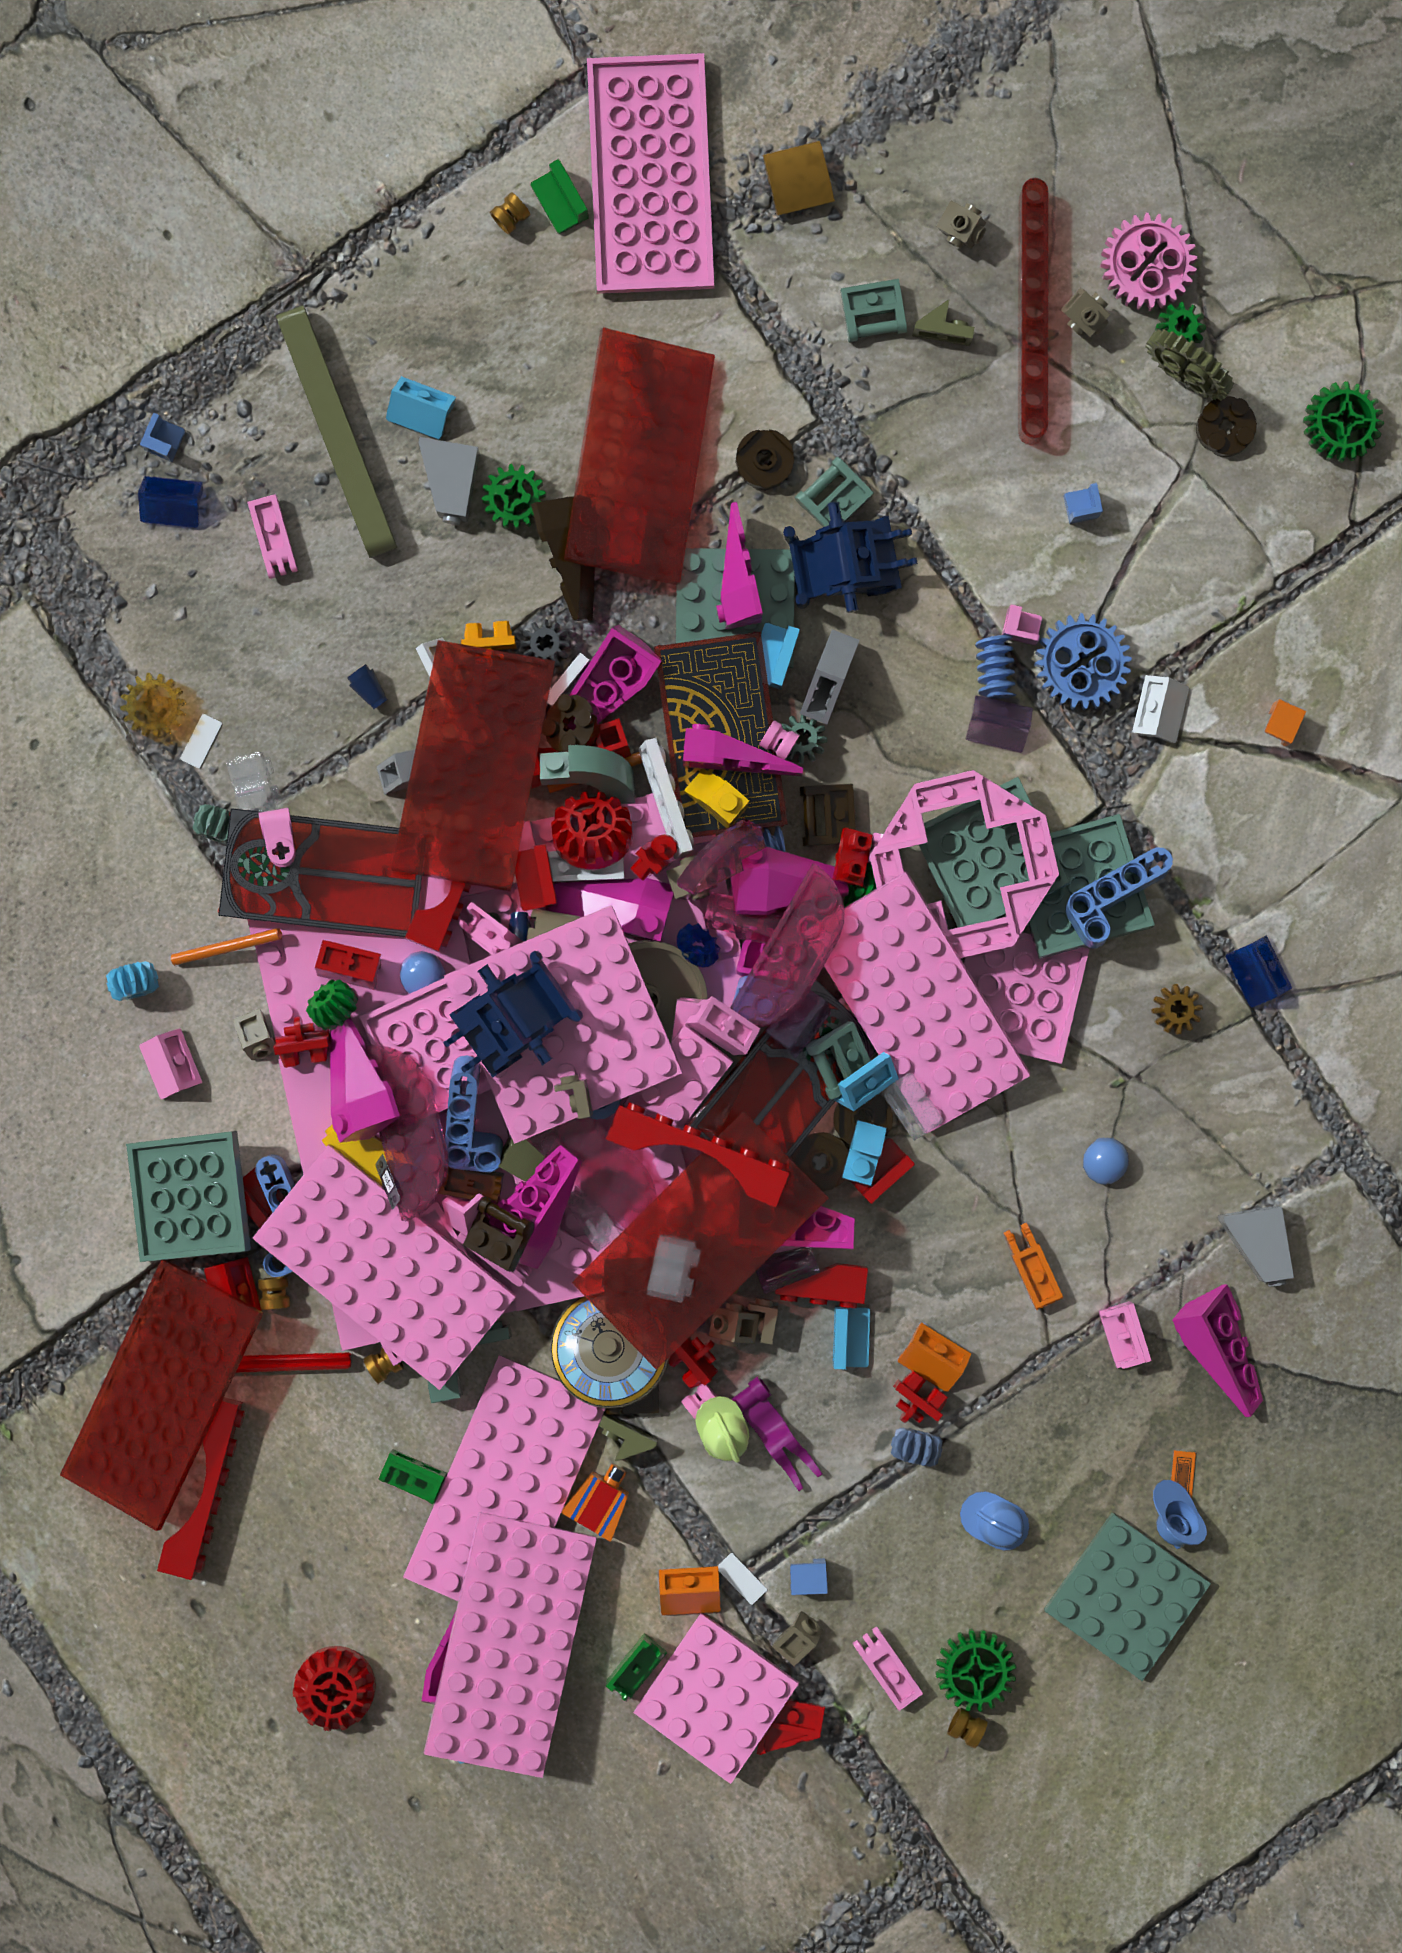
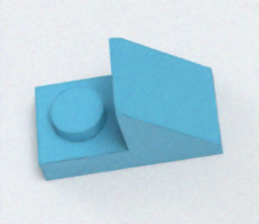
M857 1120L842 1178L871 1186L878 1159L882 1153L886 1133L885 1127Z

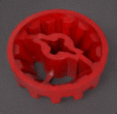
M587 791L581 792L580 799L575 800L573 797L567 798L565 800V807L560 806L555 810V819L551 822L552 839L556 852L564 861L581 869H602L615 864L626 855L633 840L632 821L628 808L621 806L620 799L617 797L606 799L605 793L598 791L597 797H589ZM584 807H593L585 809L581 813L577 812V810L582 809ZM608 811L612 816L611 825L606 823ZM572 816L578 818V832L571 826Z
M329 1646L319 1649L303 1662L295 1676L293 1697H295L297 1702L296 1708L299 1714L303 1713L308 1719L307 1723L312 1726L318 1725L323 1727L324 1731H331L332 1729L346 1730L349 1726L361 1721L368 1712L376 1691L375 1676L367 1660L350 1648ZM333 1672L325 1679L317 1678L323 1673ZM331 1684L336 1685L337 1695H332V1690L329 1688ZM312 1695L319 1696L320 1700L325 1705H328L326 1712L316 1706ZM343 1700L351 1701L344 1710L331 1713L332 1706L340 1704Z

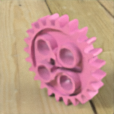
M1149 213L1145 214L1143 221H1140L1138 216L1134 215L1131 222L1132 225L1123 220L1121 223L1122 231L1114 228L1112 231L1114 238H1107L1105 244L1109 248L1103 249L1101 256L1107 259L1101 262L1100 267L1109 270L1104 273L1102 278L1104 280H1112L1107 288L1108 290L1115 288L1119 290L1116 294V299L1121 298L1123 295L1127 297L1126 306L1134 300L1136 301L1137 310L1141 308L1143 303H1147L1148 310L1152 311L1155 302L1163 309L1166 305V298L1172 304L1175 303L1177 300L1176 294L1183 296L1186 292L1184 286H1190L1193 281L1188 275H1194L1197 268L1190 265L1196 262L1197 256L1189 255V253L1194 250L1195 244L1186 245L1185 242L1190 237V234L1182 236L1179 234L1182 228L1181 224L1172 228L1171 217L1165 223H1162L1161 214L1159 213L1154 221H1151ZM1149 236L1152 238L1154 246H1145L1141 242V237ZM1162 243H1166L1167 246L1156 256L1153 264L1150 263L1135 281H1131V277L1141 268L1144 261H1147ZM1163 256L1173 257L1176 265H1166L1163 261ZM1121 259H1132L1135 267H1124ZM1143 278H1153L1157 286L1154 288L1147 287L1143 282Z

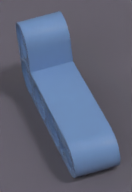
M1160 847L1154 848L1070 896L1065 912L1085 946L1096 949L1105 944L1110 934V925L1102 912L1158 882L1168 874L1173 864L1172 855L1168 850ZM1154 859L1156 862L1162 861L1164 863L1162 868L1157 865L1151 868L1147 874L1146 869L1151 866ZM1129 872L1135 873L1139 877V883H1128L1124 875ZM1108 887L1113 891L1114 896L1109 899L1103 898L1099 894L1098 889ZM1076 901H1082L1087 905L1088 911L1078 913L1073 909L1072 904ZM1092 926L1100 928L1103 932V937L1099 939L1092 938L1088 933V928Z
M461 1056L454 1061L449 1085L444 1161L449 1167L454 1169L493 1172L499 1168L498 1166L501 1163L503 1141L496 1134L475 1131L480 1064L478 1063L464 1073L461 1067L469 1063L474 1057ZM463 1076L467 1077V1081H462Z
M275 1154L260 1159L255 1168L256 1176L272 1213L280 1205L276 1198L277 1190L283 1188L289 1193L295 1186L285 1160ZM269 1164H276L277 1170L273 1173H266L265 1168ZM280 1178H283L284 1182H280L271 1187L270 1183ZM268 1253L264 1258V1270L272 1277H281L293 1272L286 1265L283 1270L276 1269L272 1264L273 1255L271 1253Z

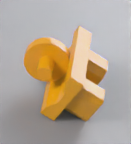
M509 621L493 622L494 637L483 638L481 623H467L464 633L465 639H461L463 651H486V653L475 654V662H487V669L494 670V661H505V653H493V650L517 649L516 638L512 636Z

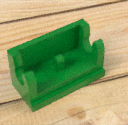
M392 1449L378 1479L433 1504L447 1473Z
M644 1633L608 1677L606 1687L612 1692L616 1690L622 1696V1700L627 1702L664 1658L667 1651Z

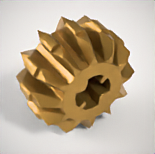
M1173 984L1171 992L1166 987L1161 989V994L1165 999L1157 996L1153 998V1001L1159 1004L1160 1008H1152L1151 1013L1161 1014V1017L1155 1020L1156 1025L1166 1021L1164 1032H1170L1174 1026L1175 1034H1182V1025L1187 1031L1193 1030V1025L1190 1020L1200 1022L1201 1018L1195 1015L1194 1011L1203 1010V1006H1194L1193 1002L1198 1000L1199 995L1193 994L1188 997L1190 987L1185 986L1180 993L1179 985ZM1175 1001H1177L1178 1006H1183V1012L1178 1013L1180 1016L1178 1018L1176 1013H1171V1006H1175Z

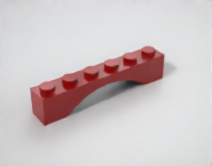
M629 1102L627 1107L619 1105L606 1140L633 1151L664 1144L681 1145L700 1150L715 1158L729 1169L740 1182L748 1197L773 1207L779 1206L792 1173L785 1170L787 1164L772 1158L769 1159L768 1163L757 1159L759 1153L741 1147L739 1152L729 1148V1141L714 1135L712 1140L700 1136L702 1130L686 1124L681 1129L672 1125L674 1119L659 1113L656 1114L655 1118L644 1114L646 1108Z
M211 1393L203 1396L196 1422L206 1455V1476L203 1492L189 1520L179 1531L164 1542L157 1568L158 1572L192 1580L197 1575V1572L202 1573L207 1556L202 1555L205 1543L210 1544L214 1532V1527L210 1526L212 1516L217 1515L222 1502V1498L218 1497L220 1486L226 1485L230 1469L225 1467L228 1456H234L238 1441L233 1439L236 1427L241 1428L245 1416V1411L241 1410L243 1404L241 1401Z

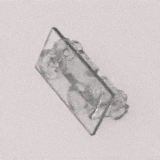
M590 1185L580 1192L578 1190L571 1192L567 1206L597 1252L621 1235Z

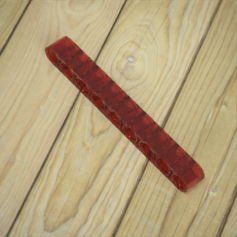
M1039 178L1027 180L1020 192L1018 231V434L1022 442L1034 445L1042 440L1048 428V186ZM1036 191L1039 193L1040 199L1031 200L1026 192ZM1036 220L1041 228L1036 230L1030 229L1026 221ZM1036 249L1041 257L1032 259L1027 255L1026 250ZM1036 278L1041 286L1031 288L1026 283V279ZM1036 307L1040 311V316H1029L1026 308ZM1036 336L1040 340V345L1036 347L1030 346L1026 342V337ZM1036 365L1040 369V374L1038 376L1028 374L1026 366ZM1031 393L1037 395L1040 399V404H1029L1026 400V395ZM1026 424H1037L1040 428V433L1036 435L1030 434L1026 430Z

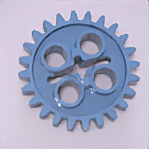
M1080 613L1077 622L1069 615L1066 618V626L1058 620L1055 623L1057 632L1049 628L1046 633L1050 639H1040L1039 643L1045 649L1036 650L1035 654L1042 657V660L1035 662L1034 666L1043 668V671L1036 677L1040 679L1046 678V682L1041 687L1042 689L1049 687L1053 689L1049 698H1053L1057 694L1061 696L1059 705L1064 704L1066 700H1070V708L1074 709L1077 703L1081 702L1082 709L1086 710L1089 702H1091L1096 709L1100 706V698L1105 703L1111 701L1109 692L1116 696L1120 693L1116 684L1124 686L1127 683L1121 675H1127L1131 672L1129 668L1124 667V664L1130 662L1132 658L1123 656V653L1130 647L1129 645H1120L1119 642L1125 636L1122 634L1115 637L1113 633L1117 628L1116 625L1109 629L1105 628L1106 618L1097 624L1095 614H1092L1089 620L1085 621L1083 613ZM1082 635L1091 636L1094 639V647L1091 649L1083 647L1080 637ZM1100 647L1105 648V652L1092 658L1086 666L1081 665L1065 677L1060 675L1061 672L1075 665L1080 658H1086ZM1059 650L1067 652L1070 657L1069 663L1060 664L1055 658V653ZM1097 660H1106L1110 664V672H1099L1096 667ZM1072 676H1082L1086 682L1085 688L1076 689L1071 683Z

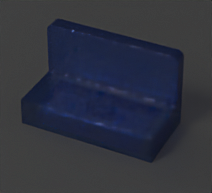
M144 476L138 491L140 521L197 528L200 523L199 502L203 494V482Z
M1267 935L1226 954V959L1250 1007L1265 1003L1292 989Z

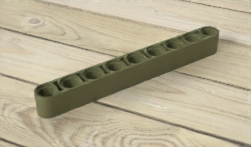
M304 305L276 315L369 558L396 549L395 539Z

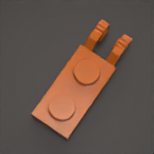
M1026 1222L1020 1226L1021 1232L1030 1247L1020 1251L1016 1244V1239L1010 1230L1004 1232V1236L1013 1253L1011 1255L1030 1299L1035 1309L1038 1310L1063 1299V1295L1040 1244L1036 1243Z

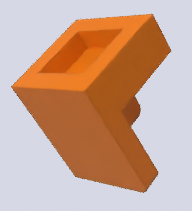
M1277 700L1269 711L1271 717L1265 728V733L1282 740L1281 745L1287 747L1292 744L1306 711L1283 700Z

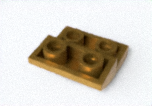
M820 141L763 155L776 215L835 201Z

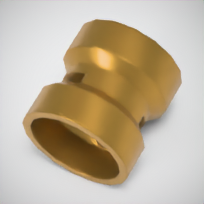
M513 192L504 198V203L501 206H495L489 212L497 225L508 235L516 229V224L519 221H525L531 215L525 204Z
M272 1277L258 1280L259 1289L262 1291V1299L260 1300L261 1310L290 1307V1297L286 1295V1288L289 1286L288 1277ZM281 1290V1292L267 1293V1291Z
M383 1347L380 1354H370L363 1359L367 1370L377 1384L386 1380L390 1372L397 1373L404 1369L402 1362L393 1366Z
M960 1707L950 1722L947 1734L955 1739L961 1738L965 1740L966 1745L975 1749L984 1736L988 1722L980 1717L974 1718L970 1716L969 1711Z

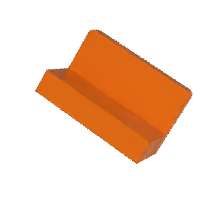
M920 1323L909 1345L899 1356L898 1362L911 1371L914 1370L943 1391L948 1392L963 1374L971 1353L925 1324Z
M718 1566L659 1570L662 1615L721 1611Z

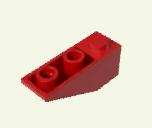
M835 1263L777 1286L774 1292L780 1295V1300L798 1302V1297L810 1298V1303L827 1305L828 1300L840 1301V1307L857 1308V1303L864 1304L868 1268L867 1266Z

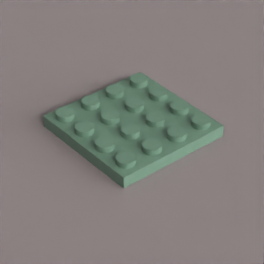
M677 548L676 648L753 637L756 638L758 646L765 623L788 629V626L794 627L795 575L790 549H748L752 567L751 575L755 576L763 612L761 623L726 630L725 622L719 623L716 605H721L720 599L726 549ZM794 650L788 668H793Z
M1019 777L1000 785L1001 788L1033 807ZM980 800L964 803L925 822L928 843L919 844V847L957 927L1006 916L1000 887L1029 881L1016 822L987 829ZM1056 853L1055 857L1059 875L1046 896L1070 884Z
M1120 814L1050 833L1054 851L1070 884L1045 896L1028 922L1039 959L1085 947L1065 912L1070 896L1081 888L1134 860ZM1129 872L1124 875L1128 883H1139V877L1135 873ZM1108 887L1098 889L1099 894L1103 898L1109 899L1114 896L1113 891ZM1144 889L1102 912L1110 925V934L1107 940L1154 927V921ZM1076 901L1072 904L1073 909L1078 913L1088 911L1087 905L1082 901ZM1096 926L1088 928V933L1092 938L1099 939L1103 937V932L1100 928Z
M237 1131L126 1144L140 1262L251 1250Z
M1112 1512L1045 1606L1044 1611L1143 1681L1211 1583Z

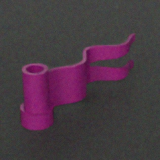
M757 1376L748 1383L749 1386L731 1400L736 1402L743 1417L758 1434L772 1458L787 1473L796 1489L801 1491L803 1486L783 1447H786L790 1452L799 1457L817 1477H820L823 1473L806 1449L796 1440L782 1416L767 1398L772 1394L763 1380Z

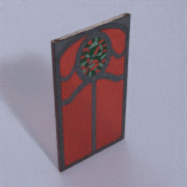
M231 808L229 812L230 819L218 916L399 937L406 936L415 911L419 909L425 847L428 838L427 831L290 815L296 857L290 866L281 868L275 866L267 854L259 820L260 812ZM278 846V852L273 853V855H278L279 859L283 860L285 859V854L289 853L290 850H285L284 846Z
M809 975L688 1125L702 1130L700 1136L712 1140L714 1135L729 1141V1148L739 1152L741 1147L759 1153L757 1159L768 1163L769 1159L772 1158L786 1163L835 1102L834 1099L828 1098L825 1091L827 1086L813 1056L808 1054L805 1047L806 1044L823 1037L847 1021H851L857 1028L869 1058L875 1053L876 1049L858 1020L815 977ZM829 1047L824 1050V1053L837 1082H840L844 1078Z

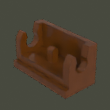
M445 1163V1166L442 1168V1179L437 1194L472 1200L480 1193L484 1197L488 1196L495 1200L496 1204L499 1203L504 1173L454 1169Z

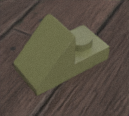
M947 300L915 323L912 336L970 346L975 327L968 326L967 322L961 320H952L951 323L946 322L949 300Z
M606 1412L599 1423V1427L603 1428L602 1434L616 1441H618L619 1437L624 1439L615 1457V1461L651 1450L657 1444V1438L610 1414H606Z

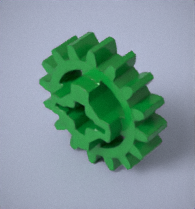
M509 464L507 472H504L501 467L497 468L499 476L495 477L490 474L488 478L492 484L483 485V490L489 493V495L482 497L483 503L490 504L485 508L486 513H495L492 518L493 522L496 524L503 520V527L505 529L508 528L510 523H514L516 530H519L520 522H524L528 527L531 526L529 518H534L531 504L541 502L540 499L546 497L545 491L538 490L543 486L542 480L534 481L535 471L532 470L526 474L524 465H521L518 471L514 470L512 464ZM512 479L510 483L504 486L500 485L502 482ZM525 482L531 486L534 496L525 492ZM518 488V494L521 499L516 498L514 503L510 504L508 495H513ZM495 498H497L499 501H503V512L500 511L496 506ZM524 508L528 509L526 512L516 515V512Z

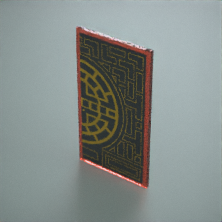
M754 631L747 634L654 646L655 654L662 660L657 671L671 771L675 781L674 793L677 802L680 801L684 809L685 816L683 821L686 830L689 829L693 838L788 825L781 775L705 769L726 780L749 800L748 808L729 830L684 792L685 788L702 770L700 768L683 767L686 728L692 729V724L710 725V730H716L777 756L775 751L771 749L766 750L759 746L773 722L761 632Z

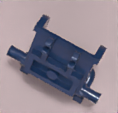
M840 502L827 504L830 516L829 525L816 530V535L800 541L793 527H785L783 532L784 538L790 547L798 591L796 605L800 609H805L808 607L810 599L824 595H842L845 599L846 612L852 613L859 611L856 594L867 593L869 597L884 595L901 589L899 569L914 566L918 563L917 558L910 560L905 558L897 561L893 540L911 536L912 530L906 529L901 531V529L892 532L889 516H883L872 521L844 522L841 516Z
M533 951L530 954L532 968L518 976L514 973L503 981L500 978L497 979L488 964L479 969L477 972L487 984L486 988L488 991L482 996L479 994L449 1014L460 1031L443 1042L446 1048L464 1036L477 1054V1057L461 1067L464 1073L482 1062L493 1078L522 1058L521 1053L527 1049L534 1052L543 1066L553 1059L542 1044V1039L554 1031L552 1027L566 1017L574 1022L582 1020L583 1013L575 1009L544 964L543 955L539 951Z

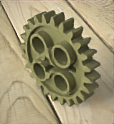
M1158 329L1147 341L1145 346L1148 349L1147 353L1153 356L1151 358L1153 361L1159 363L1158 367L1162 368L1167 375L1174 378L1178 383L1182 382L1187 389L1192 388L1196 394H1202L1205 398L1210 396L1213 400L1219 399L1221 401L1227 397L1233 388V377L1228 375L1229 371L1222 368V363L1206 352L1203 347L1198 348L1194 341L1188 342L1183 335L1177 336L1173 331L1169 333L1165 329L1163 331Z

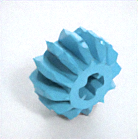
M146 961L119 966V968L112 969L106 975L108 991L111 993L112 999L118 1001L146 996V994L153 993L159 987L157 971L152 963Z

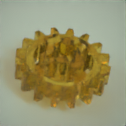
M147 673L145 681L138 676L135 677L137 685L134 687L127 684L126 687L131 691L130 694L121 695V698L127 701V705L120 707L121 711L128 712L124 721L126 723L134 722L131 729L135 732L142 728V735L144 737H148L151 731L156 738H160L161 730L171 734L170 726L172 724L177 727L180 726V723L176 720L177 717L186 715V713L180 710V706H184L187 703L184 699L178 698L183 693L182 689H173L176 682L169 679L165 683V676L160 673L156 680L151 673ZM158 687L167 690L171 697H161ZM144 690L143 695L139 698V700H136L140 692ZM153 699L159 703V706H155L154 712L148 708V705L153 703ZM168 711H171L167 719L163 721V717L166 715V713ZM136 714L147 715L149 724L140 721Z

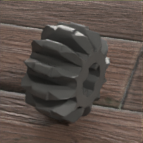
M543 619V628L540 629L536 622L531 623L535 632L531 633L528 630L523 632V635L530 641L520 642L521 648L529 649L523 654V657L525 659L534 657L531 663L534 668L539 665L540 661H543L542 666L544 670L549 668L548 661H552L556 668L559 667L560 663L557 656L562 659L568 658V654L561 649L571 647L569 641H561L568 636L567 630L558 632L560 627L558 622H555L551 629H549L547 619ZM547 639H551L550 643L553 647L551 649L545 648L544 651H541L539 642H546Z

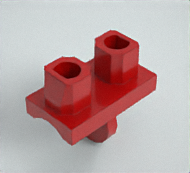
M850 828L842 829L838 853L835 854L836 864L832 880L857 887L863 886L872 834Z
M667 834L657 836L635 853L639 859L630 869L641 880H645L654 872L656 874L660 873L675 861L672 857L675 856L678 848L676 840Z
M301 1016L294 1017V1026L284 1027L285 1036L276 1037L274 1053L275 1055H280L285 1068L300 1064L299 1051L309 1050L311 1062L327 1061L330 1042L329 1029L315 1031L314 1023L303 1024Z
M682 1331L669 1345L670 1358L668 1364L675 1367L683 1361L689 1368L682 1376L685 1384L690 1389L700 1384L705 1386L718 1372L712 1364L716 1358L709 1351L715 1343L709 1340L706 1344H703L698 1337L691 1340Z
M914 1370L905 1376L902 1381L898 1379L893 1385L896 1391L911 1401L910 1404H907L902 1399H899L895 1406L903 1411L900 1420L906 1423L912 1418L917 1423H920L924 1416L916 1411L919 1407L938 1422L943 1416L941 1410L948 1397L934 1387L926 1399L922 1398L917 1392L926 1380Z

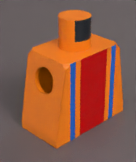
M613 1463L604 1477L596 1472H592L566 1502L561 1513L606 1540L611 1541L628 1498L629 1492L619 1487L627 1472Z

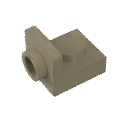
M260 1008L233 1019L241 1047L251 1060L263 1059L269 1056L271 1052H274L273 1046L276 1045V1042L271 1037L264 1013Z
M578 1075L561 1077V1083L554 1085L555 1092L573 1089L574 1094L569 1095L572 1113L577 1112L578 1119L591 1117L593 1110L587 1079L579 1080Z
M755 1298V1303L748 1302V1310L764 1313V1317H759L756 1334L760 1335V1343L772 1345L778 1307L772 1306V1300Z
M801 1611L796 1616L793 1624L775 1640L772 1647L795 1666L817 1645L823 1629L816 1620L808 1617Z

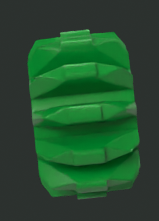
M1180 302L1177 309L1170 304L1166 308L1167 313L1161 312L1158 316L1161 323L1155 326V331L1158 329L1160 331L1165 329L1169 333L1173 331L1177 336L1183 335L1188 342L1192 340L1194 343L1200 344L1204 339L1200 333L1206 330V325L1199 323L1204 318V315L1202 313L1193 314L1196 309L1195 305H1191L1188 310H1185L1184 302ZM1178 323L1179 327L1182 324L1186 327L1184 333H1182V329L1180 331L1176 330L1175 327Z
M332 979L326 985L321 984L318 991H314L313 997L307 1002L309 1005L306 1008V1012L318 1027H321L323 1030L330 1029L332 1031L338 1025L343 1026L344 1021L351 1018V1013L357 1009L358 998L347 983L342 982L340 979L336 981Z

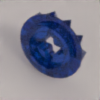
M688 923L679 930L676 939L677 946L681 950L682 956L688 962L697 967L705 968L710 967L719 959L718 953L721 948L715 944L717 937H712L709 934V928L703 930L699 923L695 925ZM695 942H697V943H700V942H701V943L704 945V947H703V946H698V945H695V946H694L693 944H694Z

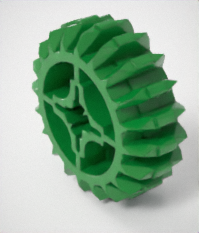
M1348 381L1342 384L1341 389L1336 382L1332 383L1330 390L1323 387L1319 391L1320 396L1314 395L1311 398L1313 405H1307L1305 408L1309 415L1303 418V423L1311 426L1304 430V434L1313 435V438L1308 443L1311 446L1317 442L1319 445L1316 450L1317 454H1321L1324 450L1328 451L1326 454L1327 460H1331L1335 454L1337 455L1338 462H1343L1346 456L1350 461H1354L1357 458V454L1363 457L1367 454V448L1373 449L1376 446L1374 439H1379L1382 435L1378 428L1384 425V421L1376 418L1383 414V410L1374 409L1378 399L1375 398L1370 401L1367 398L1371 393L1370 390H1366L1361 394L1359 392L1360 384H1356L1350 390ZM1340 401V405L1336 408V413L1322 416L1326 404ZM1352 404L1360 410L1362 415L1354 412ZM1341 416L1343 417V421L1345 423H1348L1346 427H1343L1342 421H1338ZM1365 428L1363 436L1359 441L1347 443V438L1350 437L1351 431ZM1324 429L1332 431L1335 440L1330 438Z
M969 1629V1638L965 1639L962 1632H958V1643H955L951 1638L947 1640L948 1645L951 1647L950 1651L946 1648L940 1649V1653L946 1659H936L937 1666L944 1669L936 1671L935 1674L937 1678L944 1679L938 1685L940 1690L948 1689L945 1693L947 1700L956 1696L954 1700L956 1707L961 1706L966 1701L965 1708L967 1711H971L973 1703H976L978 1711L982 1712L984 1709L983 1703L985 1702L988 1703L991 1709L995 1708L992 1700L995 1697L1000 1702H1004L1005 1698L1001 1691L1011 1693L1012 1688L1006 1681H1016V1676L1009 1672L1017 1667L1014 1662H1007L1014 1655L1012 1651L1003 1652L1007 1647L1005 1641L996 1644L998 1639L996 1634L993 1633L986 1640L987 1633L985 1630L982 1629L979 1632V1637H976L974 1630ZM978 1648L991 1651L996 1655L999 1663L992 1664L991 1661L980 1659ZM968 1650L967 1660L962 1664H957V1668H953L957 1657ZM974 1657L980 1669L983 1670L982 1672L979 1671L980 1674L977 1675L978 1682H976L972 1672L969 1671V1669L973 1670L972 1666L975 1665ZM995 1673H999L995 1683L990 1688L984 1690L985 1680L988 1677L995 1676ZM960 1677V1680L971 1681L974 1693L959 1688L952 1678Z

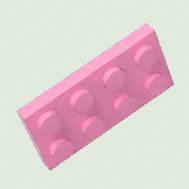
M687 1024L684 1025L670 1043L683 1073L634 1093L623 1103L626 1107L629 1102L646 1108L644 1114L654 1118L657 1113L674 1119L672 1125L679 1128L684 1126L733 1063L731 1058ZM669 1144L655 1145L648 1148L660 1156Z

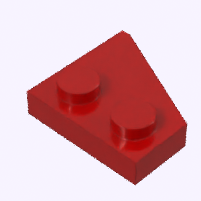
M788 1699L758 1743L756 1754L762 1755L773 1750L820 1738L826 1706Z

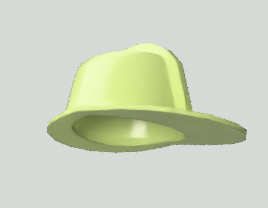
M718 1396L710 1398L701 1405L695 1419L696 1428L705 1450L716 1459L723 1461L733 1460L738 1463L740 1462V1456L747 1450L750 1437L743 1414L736 1402L728 1397Z

